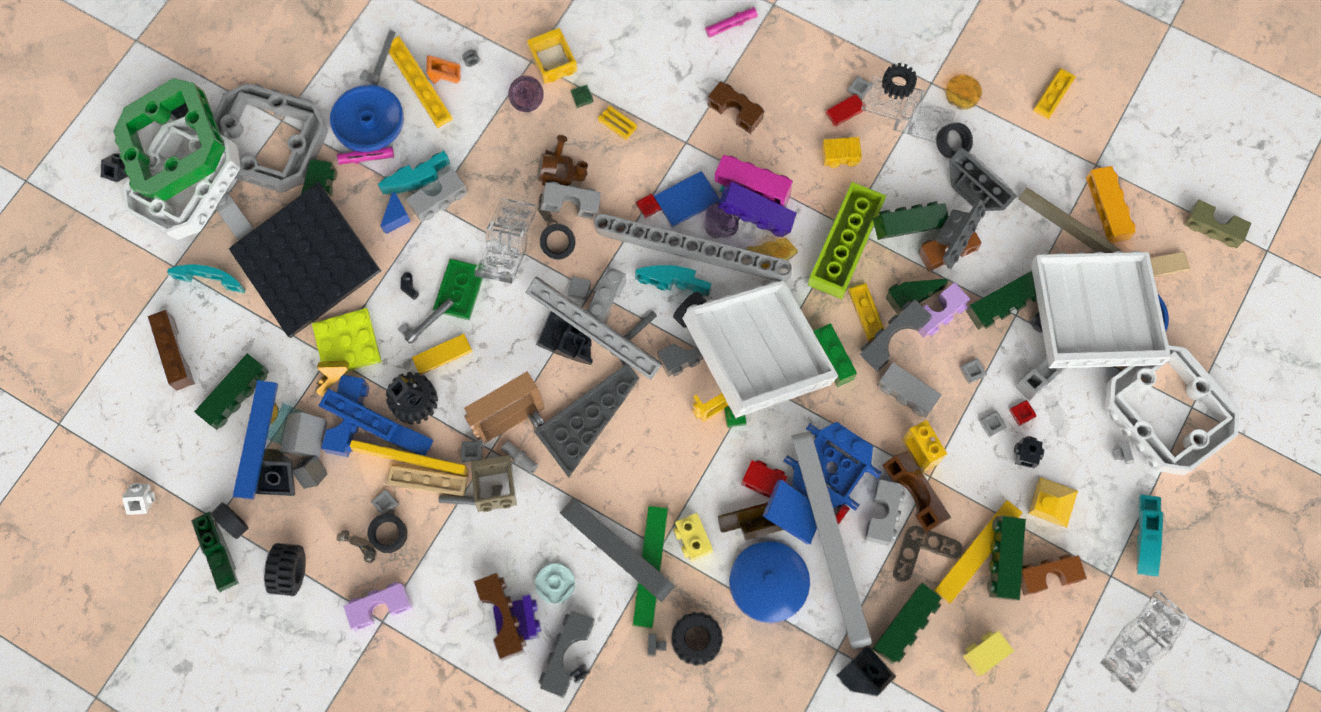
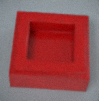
M652 193L636 201V206L645 219L661 211V207Z
M1027 400L1009 409L1019 426L1037 417Z

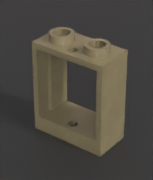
M510 455L471 461L474 502L478 512H490L493 509H508L512 506H517L513 464ZM508 473L510 494L482 499L480 477Z

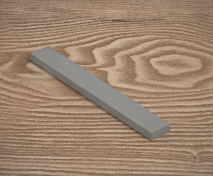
M534 277L525 293L650 380L653 379L663 364L539 277Z

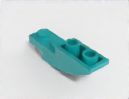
M445 151L434 154L428 161L418 164L413 170L408 164L405 167L399 168L391 176L383 178L378 183L382 194H392V192L400 194L422 188L438 180L437 172L450 164L449 158Z
M654 265L639 268L635 271V278L638 282L648 285V283L652 284L662 291H671L673 284L681 290L688 289L698 292L701 296H709L712 283L696 278V270L686 267Z
M1141 494L1139 496L1137 574L1158 577L1163 538L1161 497Z

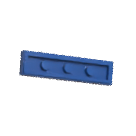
M329 388L319 403V407L387 442L391 440L398 427V423Z

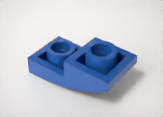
M398 424L389 443L414 454L426 456L434 440Z

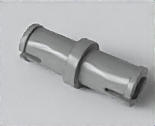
M510 440L502 446V451L510 455L516 465L519 464L529 474H533L536 471L538 464L531 460L524 450L518 449Z

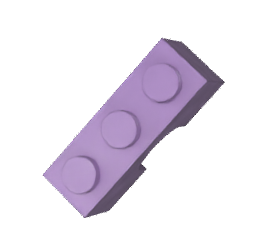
M953 283L944 290L937 299L943 306V311L935 312L927 304L923 307L932 315V319L918 332L923 338L928 335L932 337L940 330L939 326L942 324L946 326L954 319L953 315L957 312L961 314L968 308L967 304L970 298L956 283Z
M398 582L387 585L385 590L371 591L365 598L360 599V597L351 599L348 601L349 604L344 606L350 628L354 631L375 624L372 613L379 604H386L390 614L393 616L413 608L405 585Z

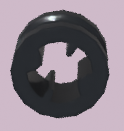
M585 664L570 673V676L575 678V683H578L590 674V671L585 669Z

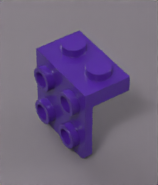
M531 595L522 596L521 600L512 601L514 607L510 609L512 615H516L520 627H517L519 635L523 634L525 641L539 638L538 632H542L540 620H536L535 612L538 611L536 599L533 600ZM494 605L493 613L498 635L502 629L503 616L500 609Z

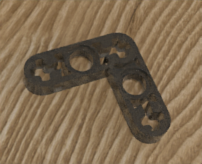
M911 526L905 532L893 569V577L898 582H906L911 578L920 548L949 559H955L962 553V544L955 539L933 531L925 532L922 527ZM915 530L917 531V535L920 537H923L924 534H927V536L924 539V544L921 543L923 539L916 538L915 540H913L912 535H910L909 533H912ZM930 537L937 538L939 541L938 547H931L928 539ZM943 541H946L945 546L955 545V549L958 551L951 554V550L948 548H943V551L940 549L943 546ZM904 549H911L914 557L906 559L903 555ZM904 563L911 564V567L907 565L905 568V572L908 574L901 578L897 570H901Z

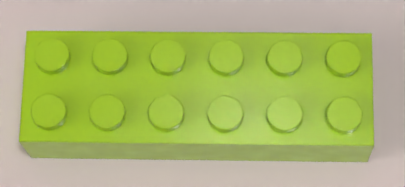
M851 182L810 275L807 286L841 300L843 299L873 230L874 223L872 218L879 216L887 195Z

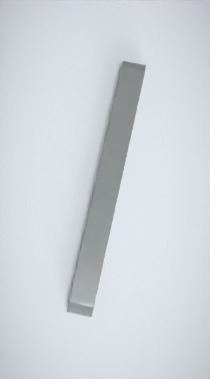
M600 214L594 219L596 231L603 237L779 282L783 280L785 282L788 281L792 275V265L784 259L606 214ZM601 223H607V226L599 227ZM620 227L625 228V230L622 232L617 231V229ZM637 232H642V233H643V234H642L641 236H639V237L634 236L635 233H637ZM656 236L661 237L659 241L652 240ZM672 241H678V242H679V243H678L677 245H675V246L670 245V243H671ZM692 245L697 247L695 250L688 249ZM708 250L715 251L712 255L706 254ZM729 254L732 255L733 258L727 260L724 258V256ZM745 259L752 261L750 264L742 263ZM762 264H768L770 267L767 269H763L760 266ZM785 268L788 270V272L782 274L779 272V270Z
M811 431L791 435L852 650L872 645Z

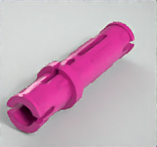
M754 6L742 12L738 11L729 18L705 27V31L708 37L711 38L735 26H742L744 22L757 18V11Z
M392 146L372 152L353 150V152L337 154L339 165L349 163L360 164V162L394 158ZM383 153L380 155L368 156L369 154ZM364 155L363 157L349 159V157Z

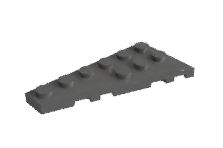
M629 364L624 365L534 431L568 478L638 383L639 377Z

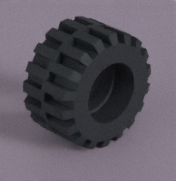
M407 372L406 376L403 373L400 374V376L408 380L410 378L414 379L420 385L418 388L423 395L418 404L408 408L397 405L393 401L392 396L386 391L388 398L386 403L389 409L403 423L407 421L408 424L413 425V422L420 424L422 419L427 421V416L429 414L432 416L434 414L433 409H437L438 406L436 403L438 396L433 384L426 376H421L418 372H415L414 375L412 372Z
M275 543L271 547L264 568V584L268 594L295 596L298 593L304 579L306 566L305 552L301 545Z
M696 611L683 615L681 619L679 618L672 630L671 643L675 654H677L680 660L694 666L705 665L714 660L720 652L723 642L722 629L719 627L717 620H714L711 615H706L704 612L696 613ZM692 627H701L709 635V643L701 651L691 650L685 643V634Z

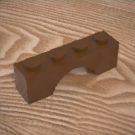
M167 310L147 316L168 384L176 391L195 384L190 367L179 347L177 339L179 332L174 317Z
M908 451L895 455L883 464L892 481L903 485L912 495L917 509L915 516L925 532L940 526L951 518Z
M494 573L474 581L480 601L497 606L503 616L502 629L493 639L499 659L504 661L525 653L526 641L523 634L519 635L517 627H520L517 616L512 615L510 608L514 606L511 597H506L504 589L507 588L504 577Z

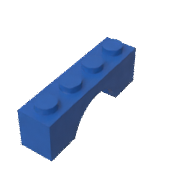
M342 375L337 393L364 406L363 401L364 397L368 396L369 385L364 378ZM343 420L337 427L327 429L321 449L328 454L349 457V453L353 451L350 448V444L355 433H358L359 427Z

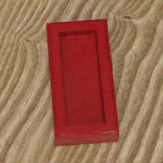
M854 94L826 110V115L833 125L837 127L865 111L866 106L858 95Z

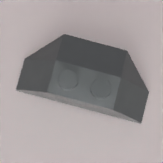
M963 147L949 160L951 188L972 206H974L977 199H981L986 211L1005 210L1017 197L1007 183Z

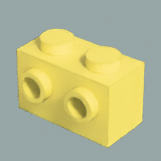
M697 513L675 522L674 534L677 540L681 539L683 543L681 547L682 553L685 558L689 557L690 562L713 552V548Z
M990 630L981 637L983 640L981 643L976 645L974 642L965 649L967 653L962 657L977 677L989 671L1014 652L999 630L994 633Z

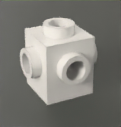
M135 483L129 485L122 497L126 514H146L150 506L155 501V494L151 491L150 484Z

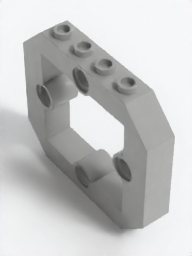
M247 83L224 93L213 116L220 134L229 140L242 135L244 129L239 120L247 104L271 111L277 117L288 116L305 122L301 133L292 135L288 139L287 144L292 153L283 173L260 166L253 156H245L241 160L239 159L240 170L234 179L280 193L304 184L310 159H317L328 134L314 102L308 99H298L292 94H281L275 89L268 90L258 84L251 85Z

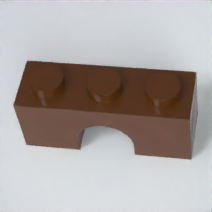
M720 81L708 95L707 105L721 115L728 108L739 110L740 113L737 116L736 125L749 134L755 130L764 118L765 110L759 104H754L744 94L736 92L729 84H724Z

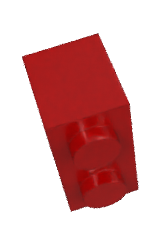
M751 460L741 485L770 498L777 480L786 482L788 476L780 469L774 468L773 470L766 467L767 464L760 460H756V462Z

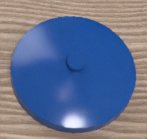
M362 85L346 91L334 103L330 113V125L337 140L345 147L359 152H372L386 147L397 138L404 124V112L399 99L388 89L376 85Z
M767 541L751 545L740 553L732 566L729 586L735 604L746 616L763 623H777L791 618L802 608L809 594L810 576L804 560L796 551L782 543Z

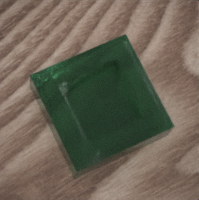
M588 85L570 90L576 108L594 103Z

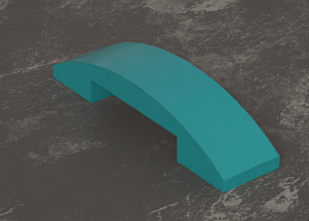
M187 264L175 266L167 270V273L176 280L191 282L193 276L221 281L226 290L244 294L246 291L234 277L214 267Z

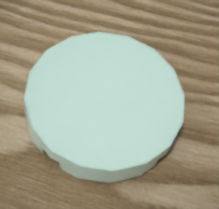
M548 564L540 569L536 576V592L547 603H563L574 592V575L563 564Z

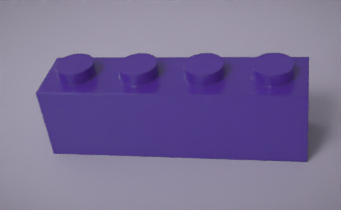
M733 182L724 187L718 205L725 213L734 214L740 217L742 221L751 222L759 229H766L777 237H784L791 233L797 214Z

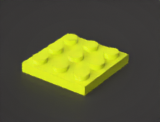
M368 308L312 323L321 362L347 361L349 366L346 372L382 362Z

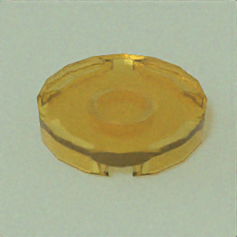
M958 75L948 82L945 90L946 99L952 106L954 105L958 109H970L975 107L980 101L982 87L975 78L968 75Z

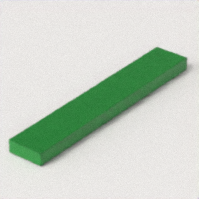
M648 506L642 558L660 572L668 508ZM639 582L633 626L653 629L657 598Z

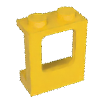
M723 393L704 404L697 395L693 396L692 412L702 422L720 413L725 407H730Z

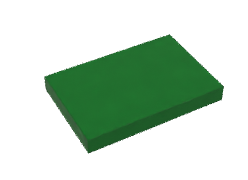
M449 259L433 311L450 299L454 304L443 314L470 321L486 267Z

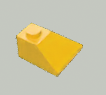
M1039 477L1028 514L1067 528L1078 490Z

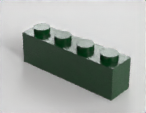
M310 159L301 194L320 182L329 196H332L333 181L337 178V170L332 162Z
M937 201L927 203V206L922 207V204H917L907 210L906 207L895 209V212H890V210L880 211L879 216L872 218L877 240L942 228L948 218L946 203L938 204Z
M1032 271L968 307L966 313L978 330L983 327L985 329L995 324V320L999 318L1001 320L1011 315V311L1015 309L1017 311L1027 306L1026 303L1031 300L1032 302L1037 301Z
M247 353L199 405L194 413L215 430H218L227 423L232 413L239 410L241 403L253 394L257 380H266L269 371Z
M998 516L993 521L994 540L991 542L992 560L989 563L991 578L987 586L989 597L1020 600L1026 519Z
M923 582L919 584L873 646L872 650L891 665L896 661L899 663L906 655L904 649L907 645L911 647L917 640L918 636L915 634L919 629L924 630L929 623L928 616L931 612L935 614L941 607L939 601L942 597Z

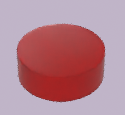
M843 505L835 515L837 524L841 523L850 510L848 506Z

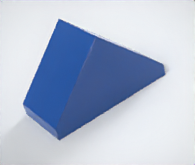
M393 192L380 224L383 232L387 234L411 222L398 196Z

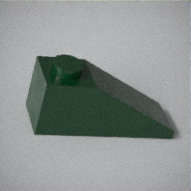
M947 279L904 282L900 285L895 284L888 289L889 292L886 299L899 316L903 312L902 307L908 301L913 302L916 300L918 303H921L943 290L949 281Z

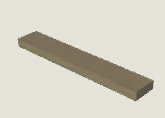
M1026 187L1018 199L1094 251L1104 253L1121 251V249Z

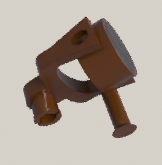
M558 135L555 152L545 150V154L542 153L540 157L537 180L542 181V186H545L546 182H557L559 185L568 186L571 185L572 181H585L588 174L587 162L578 161L576 166L573 165L570 157L561 155L564 144L568 139L564 135ZM557 163H562L565 166V178L555 176Z

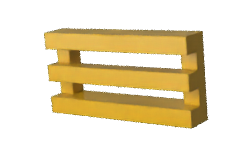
M610 105L606 111H603L602 116L598 117L599 122L626 141L638 128L637 124ZM607 117L608 119L613 121L617 126L621 127L628 133H624L622 130H620L615 125L607 121L605 118Z

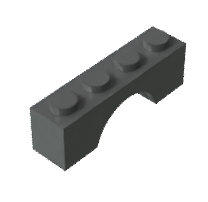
M916 300L913 302L908 301L902 307L903 312L899 316L894 315L888 321L890 325L885 330L883 328L880 329L874 336L876 339L871 344L867 342L861 348V357L877 372L891 360L888 348L894 334L904 329H913L919 332L932 319V315Z
M675 343L657 352L658 359L663 363L662 366L668 377L671 375L677 376L684 371L683 369L689 366L690 368L695 367L704 359L699 348L686 350Z
M571 610L570 614L565 615L562 623L565 626L562 634L558 633L554 642L557 645L554 653L550 652L546 662L549 665L547 671L542 672L539 678L540 689L561 698L565 697L572 679L564 669V654L573 643L588 640L595 623L593 618Z

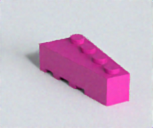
M723 154L715 171V182L725 187L731 182L736 183L784 207L787 206L791 197L793 180H790L789 177L774 174L769 169L758 168L750 162H742L734 156Z

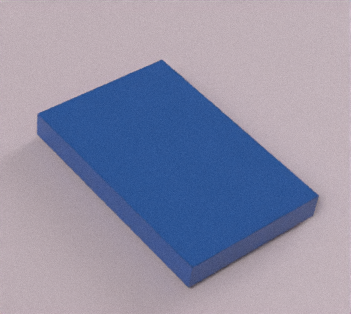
M702 171L654 195V198L661 207V211L672 228L720 202L719 197Z
M777 480L763 516L806 545H810L817 530V525L809 498L784 481Z

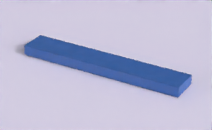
M257 380L233 491V497L255 499L279 385L276 382Z

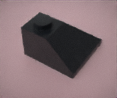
M265 449L256 494L295 496L292 460L278 449Z
M866 646L836 675L849 691L872 696L880 695L896 677L869 646Z

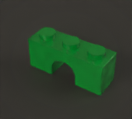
M830 323L814 330L815 336L838 374L834 381L836 386L840 387L853 381L857 372L832 324Z

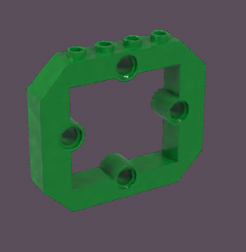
M175 78L124 107L113 130L116 137L115 143L120 149L119 155L124 162V170L129 177V185L132 190L139 192L143 196L161 201L170 199L215 172L225 150L205 92L193 82ZM186 103L189 112L185 116V123L197 132L202 147L181 160L175 156L168 158L164 163V170L152 176L149 168L150 158L144 153L137 132L154 121L158 124H165L171 117V111Z

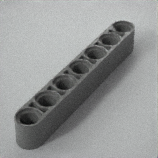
M574 498L560 511V514L659 601L662 602L674 589L675 586Z

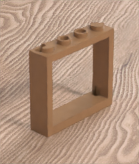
M526 371L466 406L464 409L467 414L464 417L477 440L482 439L483 443L486 444L527 420V415H532L534 410L540 412L545 408L537 385L529 372Z

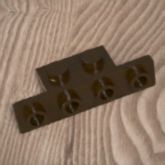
M768 502L718 516L721 533L740 528L745 540L772 534L783 529L763 516Z

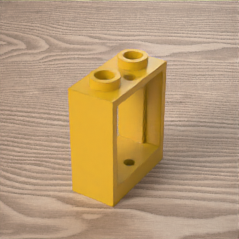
M560 27L527 40L528 50L544 84L553 83L561 77L571 76L577 72L576 60ZM560 44L568 63L545 72L537 53Z
M928 420L911 427L902 439L922 473L939 465L948 454Z

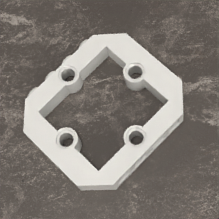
M185 117L163 125L145 152L150 158L149 168L152 176L164 170L165 161L174 155L183 139L190 142L189 148L193 152L202 147L197 132L185 123ZM221 135L225 150L215 172L205 177L204 180L196 185L195 194L179 218L175 217V207L167 201L154 199L150 203L145 200L146 196L133 191L129 185V178L123 186L125 210L176 240L200 232L240 170L237 145Z
M1169 345L1171 358L1167 362L1187 384L1185 389L1187 396L1193 400H1201L1220 423L1208 432L1201 429L1192 431L1183 439L1185 449L1175 457L1153 433L1152 425L1142 420L1123 398V395L1133 388L1136 391L1144 392L1153 386L1157 379L1155 371L1163 365L1128 366L1106 383L1104 410L1107 412V417L1118 425L1122 435L1129 438L1134 449L1145 457L1146 463L1151 468L1159 472L1185 475L1238 436L1239 408L1187 348ZM1141 377H1144L1147 383H1144L1141 380ZM1196 385L1201 388V391L1197 390ZM1137 429H1141L1144 433V436H1141L1137 432ZM1193 437L1198 439L1199 445L1194 442Z

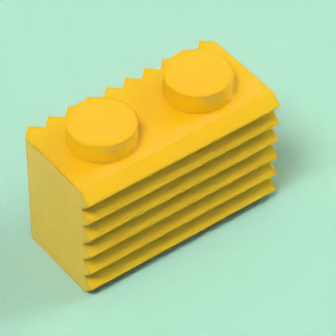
M858 136L823 140L821 149L824 166L837 168L840 165L847 164V166L852 167L861 163L862 152Z

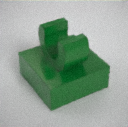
M730 407L724 408L727 428L746 425L745 415L735 418Z

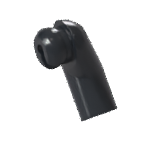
M405 272L400 280V289L411 299L415 300L419 296V292L413 288V275L410 272Z

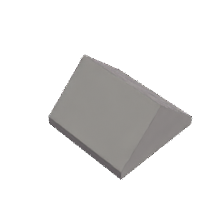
M304 412L289 414L280 451L283 454L316 456L320 458L327 420Z

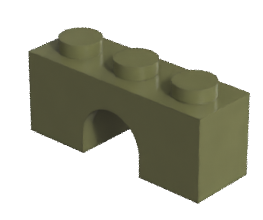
M1198 200L1192 206L1184 225L1193 231L1207 235L1211 239L1219 240L1228 247L1237 249L1245 241L1252 223L1234 215L1226 224H1220L1214 218L1216 207Z

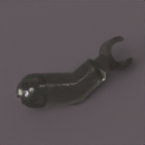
M540 194L538 212L547 221V227L552 223L558 224L556 220H553L550 211L540 210L542 194Z
M343 530L337 534V541H347L351 545L359 547L364 554V561L372 563L375 560L376 550L367 539L355 535L350 536L348 530Z

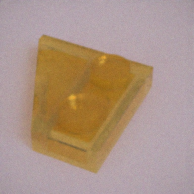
M786 237L777 239L774 242L768 241L764 242L763 245L748 246L746 248L749 251L787 261L798 254V250ZM768 264L761 265L763 269L770 267Z

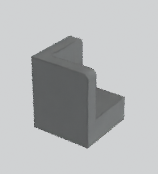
M316 456L301 459L293 468L294 476L304 489L318 486L327 476L326 470Z

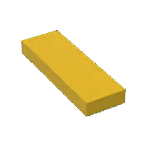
M1060 68L1033 111L1049 120L1076 76Z
M867 283L849 288V295L867 341L876 339L874 337L880 329H884Z
M462 334L417 354L412 359L418 373L422 375L473 351L465 334Z

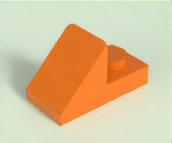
M430 55L427 56V74L433 84H436L440 79L453 83L460 81V64Z

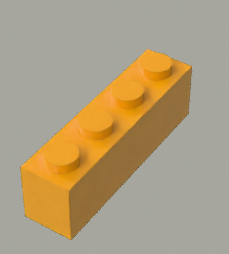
M1113 166L1091 170L1086 176V180L1107 241L1116 243L1130 240L1136 233V225L1131 220L1130 208L1125 203L1124 191L1119 186L1117 172H1114Z

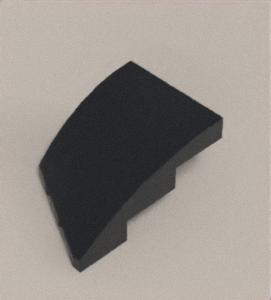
M550 311L536 345L562 357L591 365L593 359H591V338Z

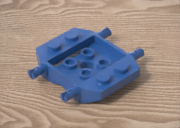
M838 422L822 430L809 423L805 430H810L815 435L814 444L825 482L839 492L837 493L827 486L833 509L846 504L856 511L860 504L851 499L849 495L865 472H869L877 479L882 471L871 464L873 446ZM828 440L829 442L843 450L845 453H847L860 463L856 464L851 459H849L848 457L834 449L832 446L827 444L826 441ZM787 455L783 462L790 465L794 470L792 487L808 497L799 462ZM830 462L835 463L838 467V470L834 473H830L826 468Z

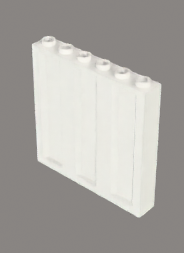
M1116 251L1113 253L1095 252L1085 254L1084 252L1067 254L1062 252L1058 254L1040 253L1035 256L1031 262L1049 368L1164 365L1171 358L1149 252L1133 251L1131 253H1123L1122 251Z
M784 280L780 282L773 281L763 287L756 286L746 292L742 290L732 296L725 295L715 301L708 300L698 306L694 304L687 308V312L683 316L688 330L735 418L827 387L838 377Z

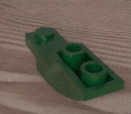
M209 511L191 521L201 551L206 556L216 588L219 592H222L239 584L235 573L236 567L227 544Z

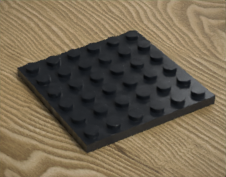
M320 182L313 185L228 248L289 338L295 336L382 271Z

